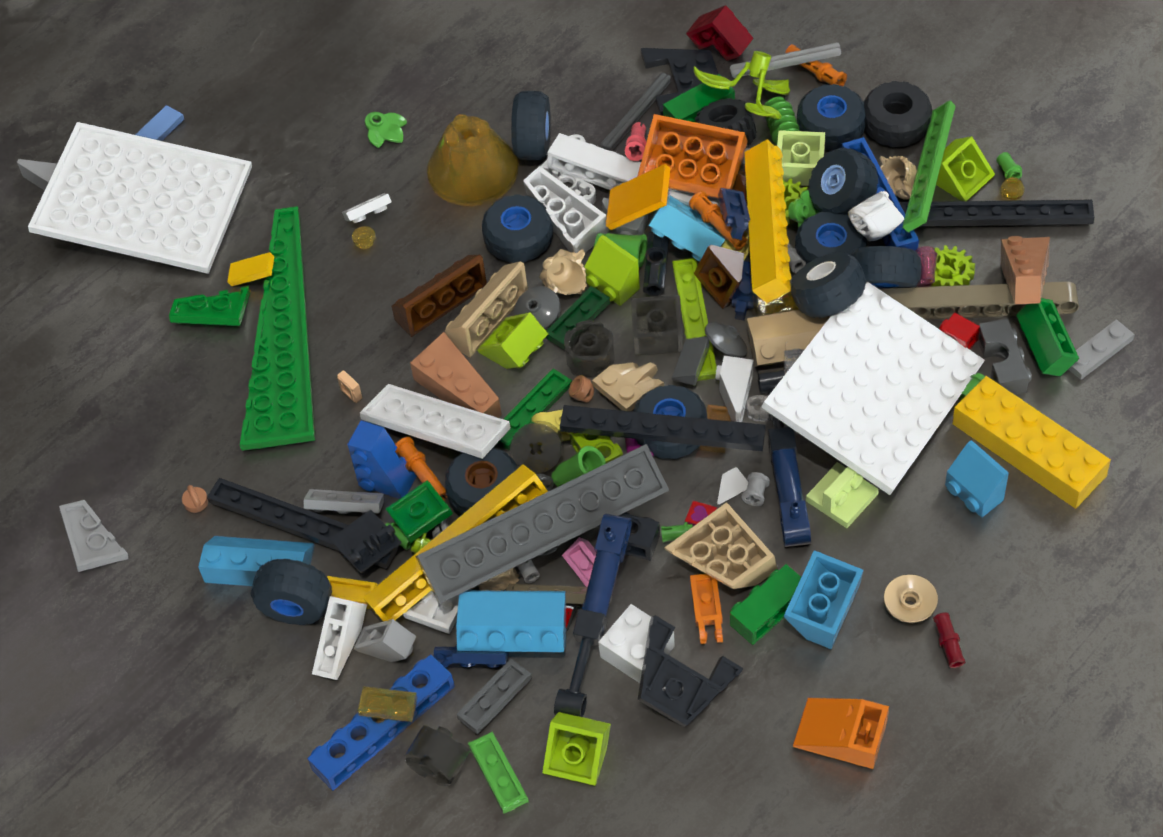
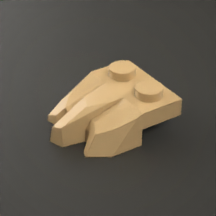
M633 362L610 365L592 380L593 386L622 411H632L643 394L656 387L664 386V382L661 380L652 379L658 369L651 362L641 367Z

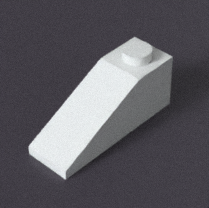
M724 356L722 366H717L716 380H720L719 391L731 420L742 422L753 379L754 360Z
M330 596L312 671L313 675L334 680L338 679L361 632L367 604Z

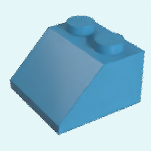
M970 440L947 470L945 485L948 491L954 496L957 495L971 512H976L982 518L1004 501L1009 472Z

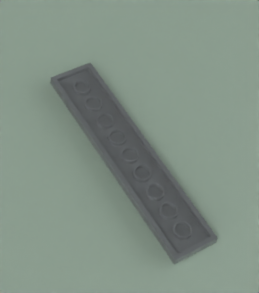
M647 444L415 557L438 604L600 525L605 513L619 516L669 491V488Z

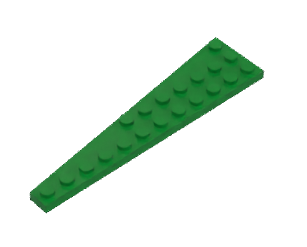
M298 206L275 209L271 232L272 239L269 245V252L274 256L272 275L264 280L263 299H261L254 356L252 359V375L248 385L249 395L245 406L246 415L245 419H243L240 439L241 451L315 441Z

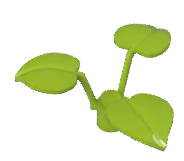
M754 51L751 62L745 63L744 68L733 81L722 76L699 71L694 67V73L701 82L720 89H729L730 86L734 87L749 69L751 76L759 78L753 79V83L758 86L756 104L746 103L745 108L759 116L781 119L782 116L779 111L770 106H764L760 102L762 87L778 94L788 95L790 92L788 79L765 80L771 55L761 51Z

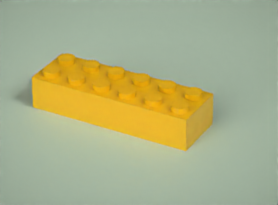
M987 376L954 408L952 423L954 426L1075 509L1107 477L1111 459Z

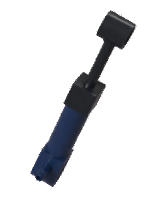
M783 368L758 370L760 395L771 394L785 376ZM772 415L774 428L768 429V447L771 463H773L784 546L811 544L810 524L806 501L803 499L796 457L797 447L794 429L784 427V423Z
M606 513L602 517L594 549L596 557L583 607L578 611L573 630L575 640L581 642L570 687L566 690L559 689L554 703V715L561 712L584 717L587 706V694L579 691L591 645L599 646L598 642L605 635L608 623L606 615L619 564L624 560L630 537L631 518Z

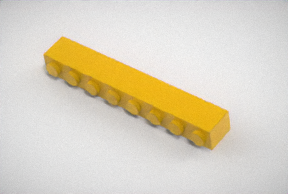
M768 139L744 152L747 207L750 216L748 225L752 291L766 304L790 292V280L792 278L789 271V239L786 229L788 223L785 215L784 170L781 159L783 154L780 148L774 146Z
M524 464L521 465L365 595L363 599L383 622L398 619L432 590L415 556L545 494L548 490L533 471Z

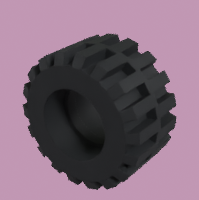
M727 98L711 102L709 105L704 106L697 113V117H695L696 123L745 132L748 141L747 145H751L757 136L753 113L745 108L747 102L741 101V99Z

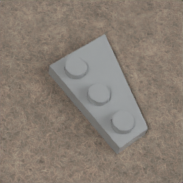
M85 500L59 506L78 572L128 559V553L123 547L119 546L112 533L106 530L99 517Z

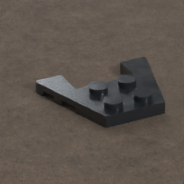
M641 48L645 69L668 64L675 83L676 93L656 97V104L661 116H664V103L703 83L696 77L694 67L699 71L718 75L711 50Z
M654 615L649 622L637 700L684 727L719 692L723 691L742 672L743 668L722 656L719 658L709 679L664 652L675 627Z

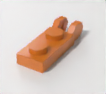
M708 574L690 575L695 622L699 630L700 644H706L707 641L706 625H715V639L717 643L723 642L722 612L717 580Z

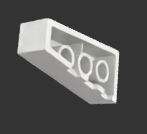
M539 166L523 180L527 196H531L545 205L546 211L552 220L553 231L569 252L577 253L580 250H584L586 253L594 246L598 233L607 234L609 232V228L606 226V214Z

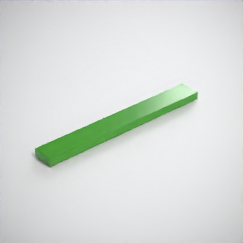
M951 100L932 111L931 122L926 134L903 222V228L907 232L927 222L955 110V105Z

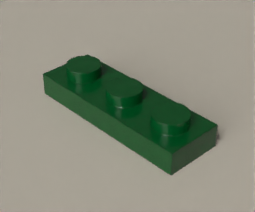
M590 286L546 331L548 333L546 339L565 350L610 304V297Z

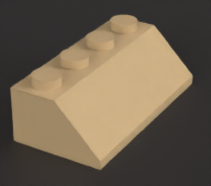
M520 261L504 265L497 273L491 276L483 289L481 288L477 291L475 298L462 308L455 320L448 323L445 334L461 353L471 357L512 312L518 298L528 290L524 263Z
M800 310L747 318L754 367L796 361L831 316L812 318Z

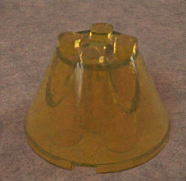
M460 114L446 127L427 165V176L434 192L444 200L464 206L481 205L482 201L495 197V200L500 198L513 186L519 170L518 159L514 155L512 147L489 126L487 121L478 117Z

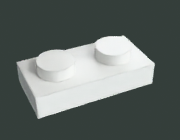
M383 193L343 211L342 214L345 221L357 223L366 219L365 214L374 211V214L386 210V205L392 201L388 194Z

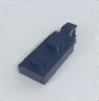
M720 188L718 198L725 225L731 227L730 234L732 238L742 240L744 230L748 229L750 221L744 193Z
M743 261L742 280L732 296V306H736L735 319L742 321L745 320L748 309L756 308L759 297L752 291L751 262Z
M457 644L455 647H435L433 657L444 667L452 663H460V666L471 667L476 664L500 667L502 664H506L509 657V652L457 651Z

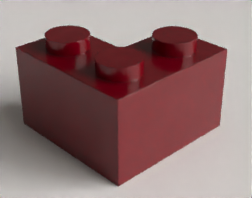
M726 5L699 16L686 32L687 36L699 50L714 45L726 61L741 56L754 39Z

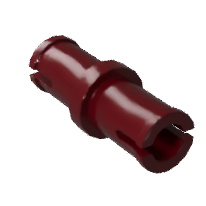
M949 613L937 614L933 617V621L936 624L940 637L938 639L939 645L944 649L949 667H961L966 661L959 645V634L954 631Z

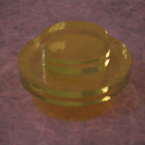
M1014 177L1006 179L1000 189L1002 196L1010 200L1021 198L1025 190L1022 181Z
M367 226L357 228L352 234L354 244L362 249L371 247L376 239L375 231Z

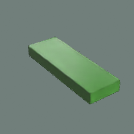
M493 731L468 743L503 814L529 802Z

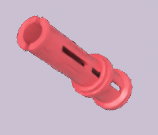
M641 122L633 124L631 136L626 141L625 155L631 161L641 160L646 146V139L644 138L646 126L642 124L641 127Z

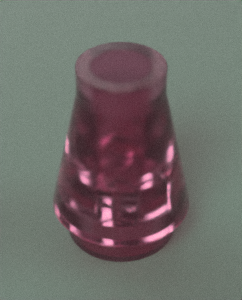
M920 247L915 250L921 257L920 283L925 285L935 282L938 254L933 247Z

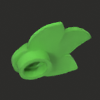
M371 112L366 116L365 126L368 129V140L377 148L381 147L385 140L396 143L403 142L401 127L407 124V120L403 116L392 112L387 114Z
M809 190L803 191L800 199L791 202L788 209L791 220L798 222V227L807 218L820 213L813 206Z

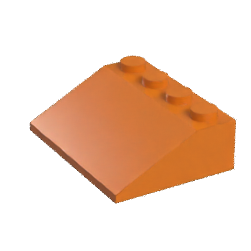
M654 114L638 176L666 164L671 168L669 189L693 194L704 191L708 197L719 199L718 193L720 188L732 190L748 142L745 132Z

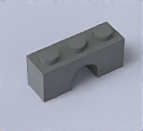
M1008 319L979 324L978 343L983 357L996 356L1004 360L993 363L991 379L1014 395L1027 392L1028 382H1031L1032 379L1029 367L1024 365V352L1022 347L1017 345L1016 329L1014 327L1011 328Z

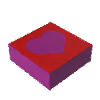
M693 501L685 522L695 526L717 510V507Z

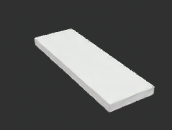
M388 384L360 412L361 420L482 459L511 428L509 421Z

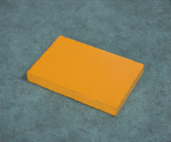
M666 164L661 165L610 189L606 226L612 230L666 206L671 168Z

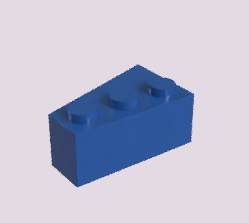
M361 420L347 444L358 485L366 491H376L401 499L408 494L417 476L414 472L407 470L405 458L398 457L395 452L397 446L385 428Z

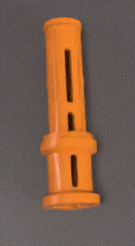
M791 44L787 48L785 53L799 51L801 49ZM816 60L799 64L814 73L820 82H826L829 85L837 84L842 87L846 83L847 74L843 71L838 72L830 63H822Z
M704 191L696 193L690 199L689 207L692 210H696L704 222L713 225L736 250H740L746 245L747 238L743 235L742 240L732 238L730 234L731 227L725 225L720 207L717 204H713Z
M411 437L399 440L395 444L397 446L395 452L400 457L405 458L407 470L413 471L422 483L428 480L445 501L446 499L442 496L444 495L447 498L444 486L425 463V455L416 449L414 440Z

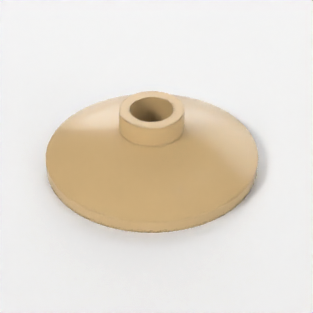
M902 575L892 580L886 587L884 603L889 613L896 619L915 623L929 618L934 613L938 603V595L934 586L925 578L917 575ZM907 601H912V602H914L915 604L909 605V604H907L906 602H907Z

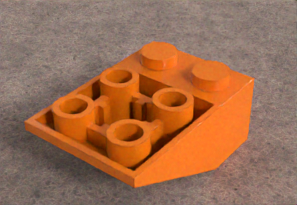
M808 698L793 747L874 769L888 721L889 706L864 699Z

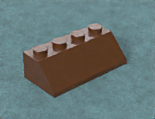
M480 254L467 255L463 259L456 261L442 273L436 274L433 279L418 286L404 298L398 299L391 306L394 320L410 337H413L476 295L477 291L481 288L483 289L487 284L483 257Z

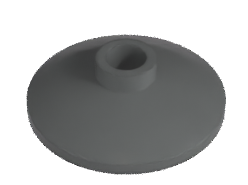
M544 286L532 287L518 298L514 315L530 312L541 326L547 329L559 316L560 300L557 294L550 288ZM537 303V306L534 309H531L532 306Z
M709 322L705 326L707 338L720 351L737 358H742L747 354V345L734 326H727L718 322Z

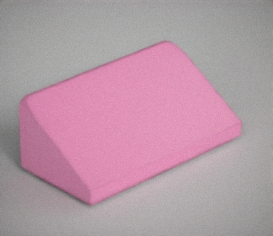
M579 537L562 556L584 585L588 587L596 552L588 540Z

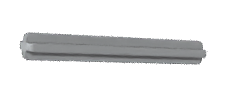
M836 42L772 56L767 71L840 56V44ZM746 62L730 66L733 78L738 76ZM748 69L743 76L750 75V70Z

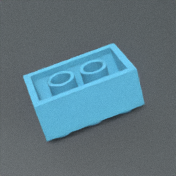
M669 194L667 196V205L657 209L649 223L653 233L660 237L667 236L672 240L671 243L681 250L686 248L691 251L692 256L698 261L702 259L708 246L715 245L721 247L725 241V238L713 225L701 219V215Z

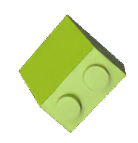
M972 136L955 139L945 148L936 182L937 186L960 201H967L995 175Z
M600 236L584 266L586 268V283L610 297V301H614L621 306L640 289L638 259L606 236Z
M530 312L506 317L477 351L506 369L521 368L529 361L528 356L543 345V339L548 333Z
M558 712L550 722L542 773L596 785L607 751L611 724Z

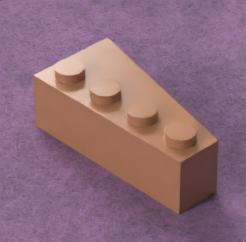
M1011 236L1008 239H1001V269L1015 304H1035L1041 302L1043 285L1045 284V276L1049 266L1050 237L1022 238Z
M444 332L410 362L413 379L441 400L497 418L502 415L498 396Z

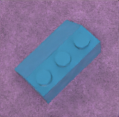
M814 550L784 614V618L807 640L832 649L860 586L863 569Z

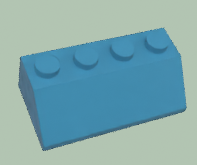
M214 536L204 544L198 568L205 583L252 586L259 567L273 559L298 560L311 565L315 545L314 543Z
M467 590L459 594L456 625L457 651L564 652L566 645V591Z

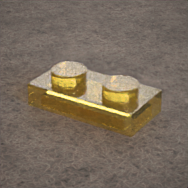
M363 686L357 711L359 716L412 722L418 698L417 693Z

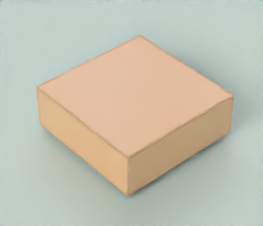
M344 370L337 375L340 390L353 402L357 403L362 399L359 384Z

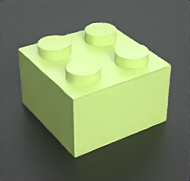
M778 131L777 146L783 154L781 159L784 170V182H788L792 178L793 184L800 181L801 186H809V179L811 178L813 168H815L820 158L824 157L825 132Z

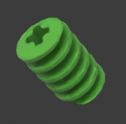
M774 97L764 104V106L776 109L782 116L781 119L765 117L772 140L776 145L778 143V131H800L792 105L786 102L783 97Z

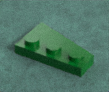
M249 286L241 287V291L228 293V290L219 291V295L210 297L201 294L174 299L169 313L170 323L240 326L250 296Z

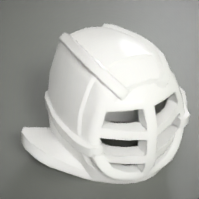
M880 191L848 211V216L856 230L869 241L885 237L904 220L902 214L888 198L889 194L886 191Z

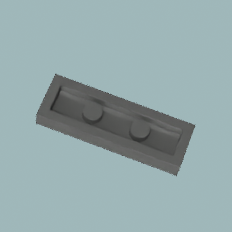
M510 659L457 713L458 720L478 735L532 679L531 673L513 659Z

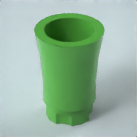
M597 234L594 247L599 237L604 235L637 258L639 267L643 266L648 245L645 234Z
M585 446L574 456L560 463L555 471L552 472L551 478L559 487L606 464L605 458L597 448Z

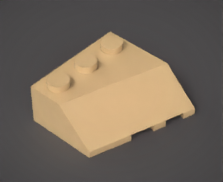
M727 502L664 547L666 551L732 589L758 585L777 569L775 556Z

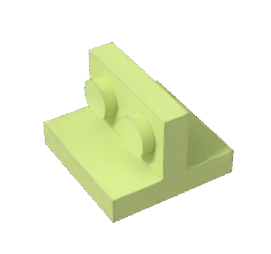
M837 462L806 495V502L845 528H848L878 495L879 489L864 480L863 476L851 468H846Z

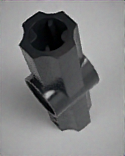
M649 232L643 292L651 297H658L664 293L669 238L665 235L660 237L653 232Z

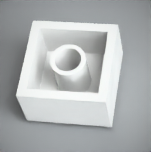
M630 604L598 642L599 651L602 659L640 683L651 616ZM674 631L664 649L666 654H669L675 647Z

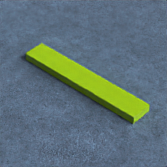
M696 259L672 261L685 338L707 337L705 326L708 324L701 283L694 275L697 268ZM710 340V347L697 381L716 379L717 366L713 345Z

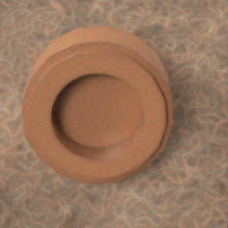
M583 375L577 376L570 385V397L578 401L589 402L594 395V387L591 380Z
M192 485L187 487L182 496L185 509L189 512L197 513L207 507L208 499L204 489L193 487Z

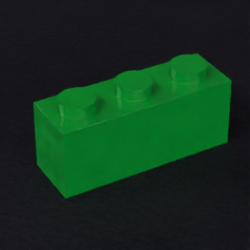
M702 83L664 103L663 115L695 122L697 113L704 106L709 105V103L720 99H735V90L731 86L729 89H720Z
M1041 298L1040 303L1027 304L1016 314L1020 327L1025 333L1029 347L1033 351L1038 367L1043 374L1061 376L1080 359L1053 300Z
M787 564L780 570H774L764 584L754 587L749 597L743 602H737L730 610V626L753 646L784 619V614L800 582L801 576Z

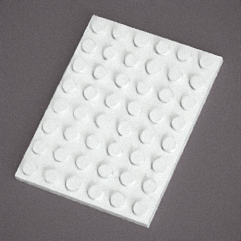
M77 122L28 225L29 232L209 274L251 171L252 163L251 161Z
M866 282L862 296L853 305L844 311L832 315L764 401L761 408L891 495L972 379L970 376L977 373L985 360L869 282Z

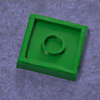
M428 480L386 508L388 514L410 543L453 514L449 506Z

